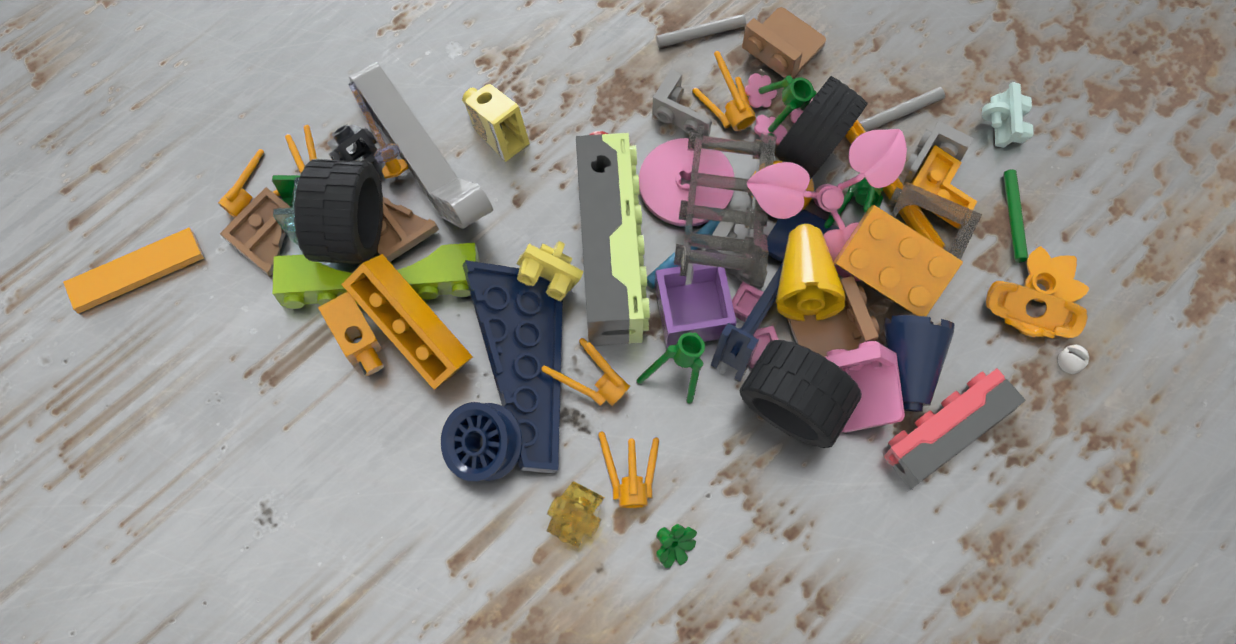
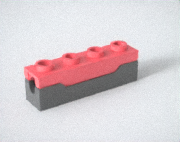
M998 368L988 375L983 371L977 374L967 383L970 389L962 395L958 391L953 392L940 403L944 407L936 414L931 410L915 422L918 428L910 434L903 430L888 442L891 448L884 455V458L893 466V469L910 489H913L1026 401L1008 379L1004 378L1005 376Z

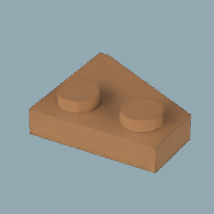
M265 187L227 225L220 235L270 277L273 274L274 256H279L293 211L288 204Z
M383 197V225L377 252L379 255L383 254L391 262L439 230L438 226L433 220L423 219L413 214L412 210L402 205H395L391 203L390 199Z

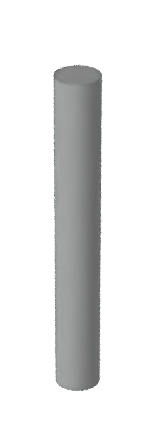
M744 14L657 35V45L660 48L744 27L747 24Z
M938 87L864 119L859 123L866 132L944 99L945 92L941 87Z

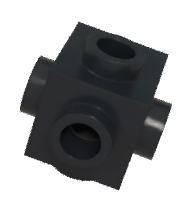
M348 124L343 125L332 133L333 139L327 142L332 150L329 153L332 160L367 161L373 164L374 160L381 156V153L375 146L377 144L375 137L366 127L363 129L353 124L351 126ZM353 144V149L348 152L346 148Z

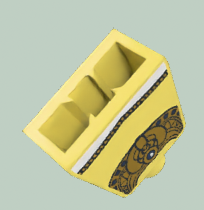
M491 84L485 85L480 90L470 88L464 93L462 101L466 106L473 128L505 162L530 144L520 108L510 98Z

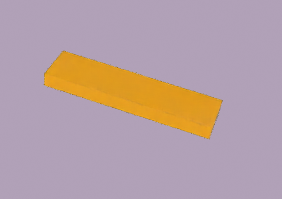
M188 227L66 280L63 283L73 310L79 314L202 260L204 256L194 232Z

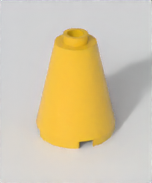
M801 224L793 229L788 236L776 297L777 310L784 317L796 321H805L804 315H815L816 320H823L835 316L844 309L846 295L822 231L811 224Z

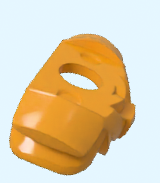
M995 281L987 292V308L995 315L1004 318L1005 323L1012 325L1025 336L1054 339L1055 335L1065 338H1074L1079 336L1086 326L1088 319L1087 310L1068 300L1004 281ZM1035 298L1042 299L1046 304L1044 314L1039 317H1032L1026 312L1027 303Z

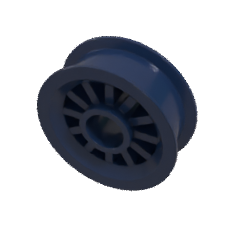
M469 402L459 406L449 415L441 433V451L446 465L452 473L466 481H491L504 477L515 467L522 450V432L517 419L507 408L495 403ZM481 436H482V439H483L482 447H481V445H480V438H481Z

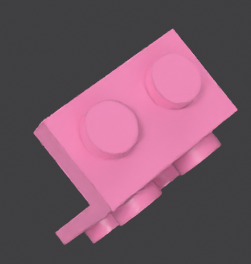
M864 342L858 345V349L850 351L844 349L831 350L825 356L826 359L835 363L850 375L858 384L862 393V398L842 430L844 433L901 422L905 417L897 354L879 342Z

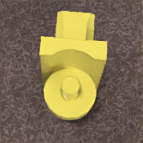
M558 241L554 248L543 243L540 248L528 244L517 261V265L520 266L517 277L518 281L528 286H534L539 276L550 281L546 290L548 296L558 301H561L579 282L584 271L570 264L572 258L562 253L565 243Z

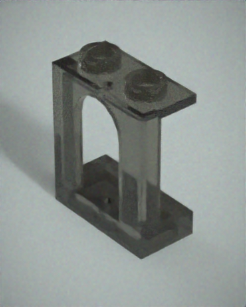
M908 182L905 183L903 189L896 187L888 204L893 207L891 216L894 218L905 206L915 205L959 223L960 225L947 252L960 260L982 214Z

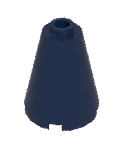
M896 315L892 316L891 320L887 317L884 318L887 348L897 354L905 411L923 412V406L931 405L954 335L955 324L953 322L941 319L940 326L934 325L931 317Z

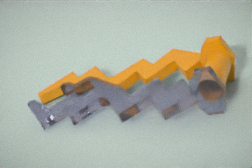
M354 82L349 83L348 86L380 146L374 157L378 164L385 162L386 165L382 169L385 179L400 176L409 167L405 160L397 159V156L402 153L398 144L385 143Z

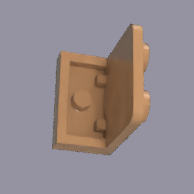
M780 7L763 23L753 18L745 26L742 48L785 78L789 75L794 78L824 47L826 37L787 9Z
M854 276L840 279L846 295L845 307L835 316L816 320L815 315H804L805 321L787 318L798 345L807 347L825 357L827 352L831 350L844 349L850 351L858 349V345L861 343L877 341L880 334L878 322L874 316H870L866 307L867 297L861 285L857 286Z

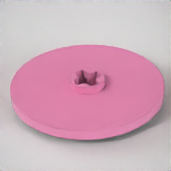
M680 138L659 145L645 158L639 173V191L646 207L659 219L676 226L691 227L708 223L712 218L718 217L724 212L734 193L735 177L729 160L715 146L698 139ZM681 178H684L686 181L692 179V186L687 183L681 185Z

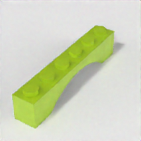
M475 243L441 245L429 256L397 271L422 299H435L439 295L450 294L456 297H467L471 294L462 265L465 260L479 262V254ZM303 254L274 256L272 294L281 306L290 309L302 308L306 304L323 305L347 292L341 284L352 273L336 270L320 262L309 261Z

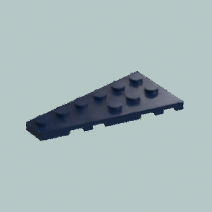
M465 260L462 266L501 404L515 416L521 428L522 450L518 460L520 470L555 473L558 471L561 382L542 372L541 368L542 366H547L561 373L563 299L558 301L548 296L546 290L550 281L539 276L534 286H528L517 280L519 268Z

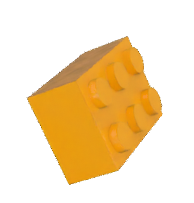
M875 205L868 208L833 261L834 264L915 316L928 315L963 263V261Z

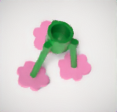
M757 73L752 74L748 79L749 85L745 87V93L749 96V104L753 108L769 107L771 99L777 95V89L784 88L782 101L786 106L777 118L759 115L756 118L757 125L754 127V131L765 145L771 146L773 143L779 145L787 134L786 128L780 124L788 115H791V121L795 123L817 92L814 90L812 83L803 77L793 80L788 75L782 81L770 84L771 79L768 75L761 77Z

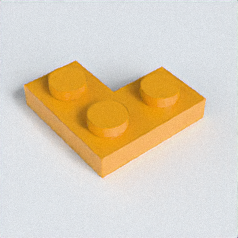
M934 145L924 159L905 195L960 230L967 223L978 201L950 184L962 162Z

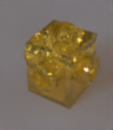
M572 481L560 497L556 496L551 503L547 515L552 518L546 531L558 537L561 541L579 548L587 536L593 538L602 521L597 515L605 497Z

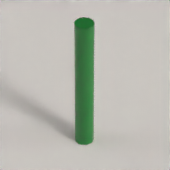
M1010 169L1003 173L1014 259L1015 262L1022 263L1027 261L1028 251L1017 171Z

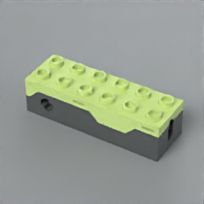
M596 131L589 135L576 136L588 342L593 346L642 343L643 331H649L650 308L649 298H646L647 272L643 255H645L644 237L641 235L642 211L638 197L639 176L636 175V145L630 146L629 133L608 134L603 131Z

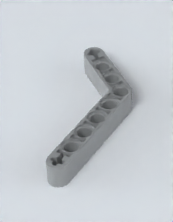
M377 62L349 77L351 84L358 91L364 105L400 158L406 161L409 171L443 219L463 229L493 211L492 204L480 185L456 176Z

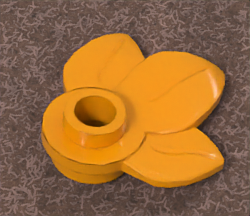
M1042 246L1036 248L1028 256L1026 264L1029 276L1025 280V287L1070 302L1080 300L1089 291L1087 285L1073 279L1077 266V258L1075 256L1066 255L1051 258ZM1037 284H1042L1046 291L1041 290ZM1039 298L1033 299L1038 302H1044L1042 299Z

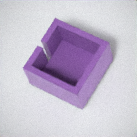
M723 260L693 264L691 284L685 285L687 277L686 266L656 270L655 291L666 348L670 345H676L678 339L684 333H697L705 342L720 339L727 323L736 327L737 322Z

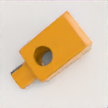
M348 292L318 307L351 365L358 363L365 376L372 375L383 368L384 365L377 355V352L382 348L356 301ZM357 338H362L358 343H353Z

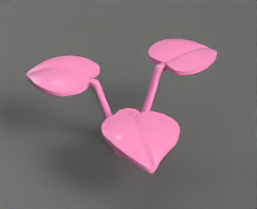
M900 129L871 130L858 136L849 148L848 159L850 166L860 173L850 180L839 183L837 186L823 184L813 192L806 191L810 181L808 172L798 164L782 162L759 170L747 181V187L756 198L760 207L770 216L779 219H787L798 214L804 206V197L814 198L815 204L819 208L830 212L839 229L829 230L823 235L834 261L859 224L855 222L845 227L843 220L839 216L837 210L844 201L842 191L864 178L875 188H882L893 183L901 174L906 161L907 148L905 137ZM834 264L840 276L844 278L853 276Z

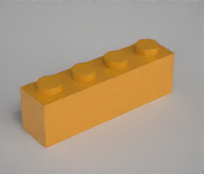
M383 254L363 262L341 284L434 390L451 378L473 358Z

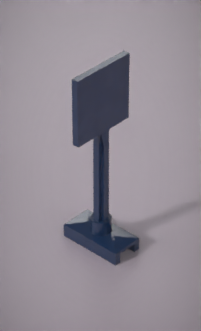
M805 209L795 216L777 221L762 244L760 251L777 259L782 264L742 328H737L727 323L721 333L711 366L717 368L722 361L737 370L734 379L741 381L745 375L759 342V339L755 338L754 334L777 297L789 233L801 224H811L819 228L823 235L827 231L839 229V227L832 224L830 228L826 229L824 227L826 220Z

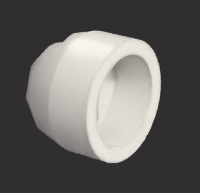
M1077 344L1067 346L1058 355L1060 368L1069 374L1081 372L1089 362L1088 351L1083 346Z

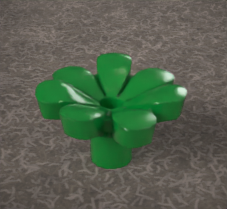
M676 524L672 527L671 531L663 527L657 532L656 537L662 546L656 552V557L665 568H670L675 560L679 565L687 562L688 555L685 551H690L695 547L696 541L693 538L697 535L696 530L691 527L684 528L682 525Z

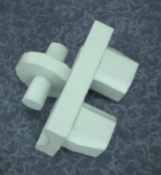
M1010 83L1006 91L990 98L991 103L983 106L982 118L991 121L992 127L995 130V146L1004 148L1011 142L1024 143L1034 135L1033 125L1023 121V117L1032 108V99L1021 94V84Z

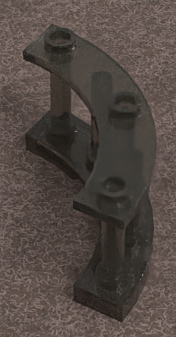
M697 124L696 131H690L687 150L693 151L687 201L681 200L678 220H685L682 245L676 244L674 265H680V276L687 277L688 263L742 270V274H748L749 285L763 287L769 254L767 235L763 234L764 226H767L768 214L760 207L756 198L747 187L749 179L698 173L701 149L752 155V159H757V173L759 170L773 165L777 136L773 133L761 132L760 140L755 139L754 142L703 136L704 125ZM696 186L747 192V196H753L752 209H746L745 212L694 205ZM693 218L744 225V228L750 229L749 237L745 236L743 240L692 233ZM691 246L742 253V256L691 250Z

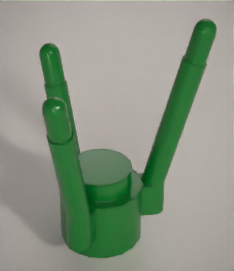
M866 178L849 186L848 192L844 196L843 204L837 210L838 214H841L853 196H855L858 204L864 206L863 211L865 213L870 206L875 205L880 208L883 200L881 195L883 187H872ZM831 215L824 224L826 229L830 228L835 221Z
M684 333L680 336L676 345L668 346L666 352L637 378V383H643L664 363L673 358L678 366L682 368L691 367L692 369L686 399L687 403H692L699 372L704 364L700 358L705 350L704 341L697 333Z

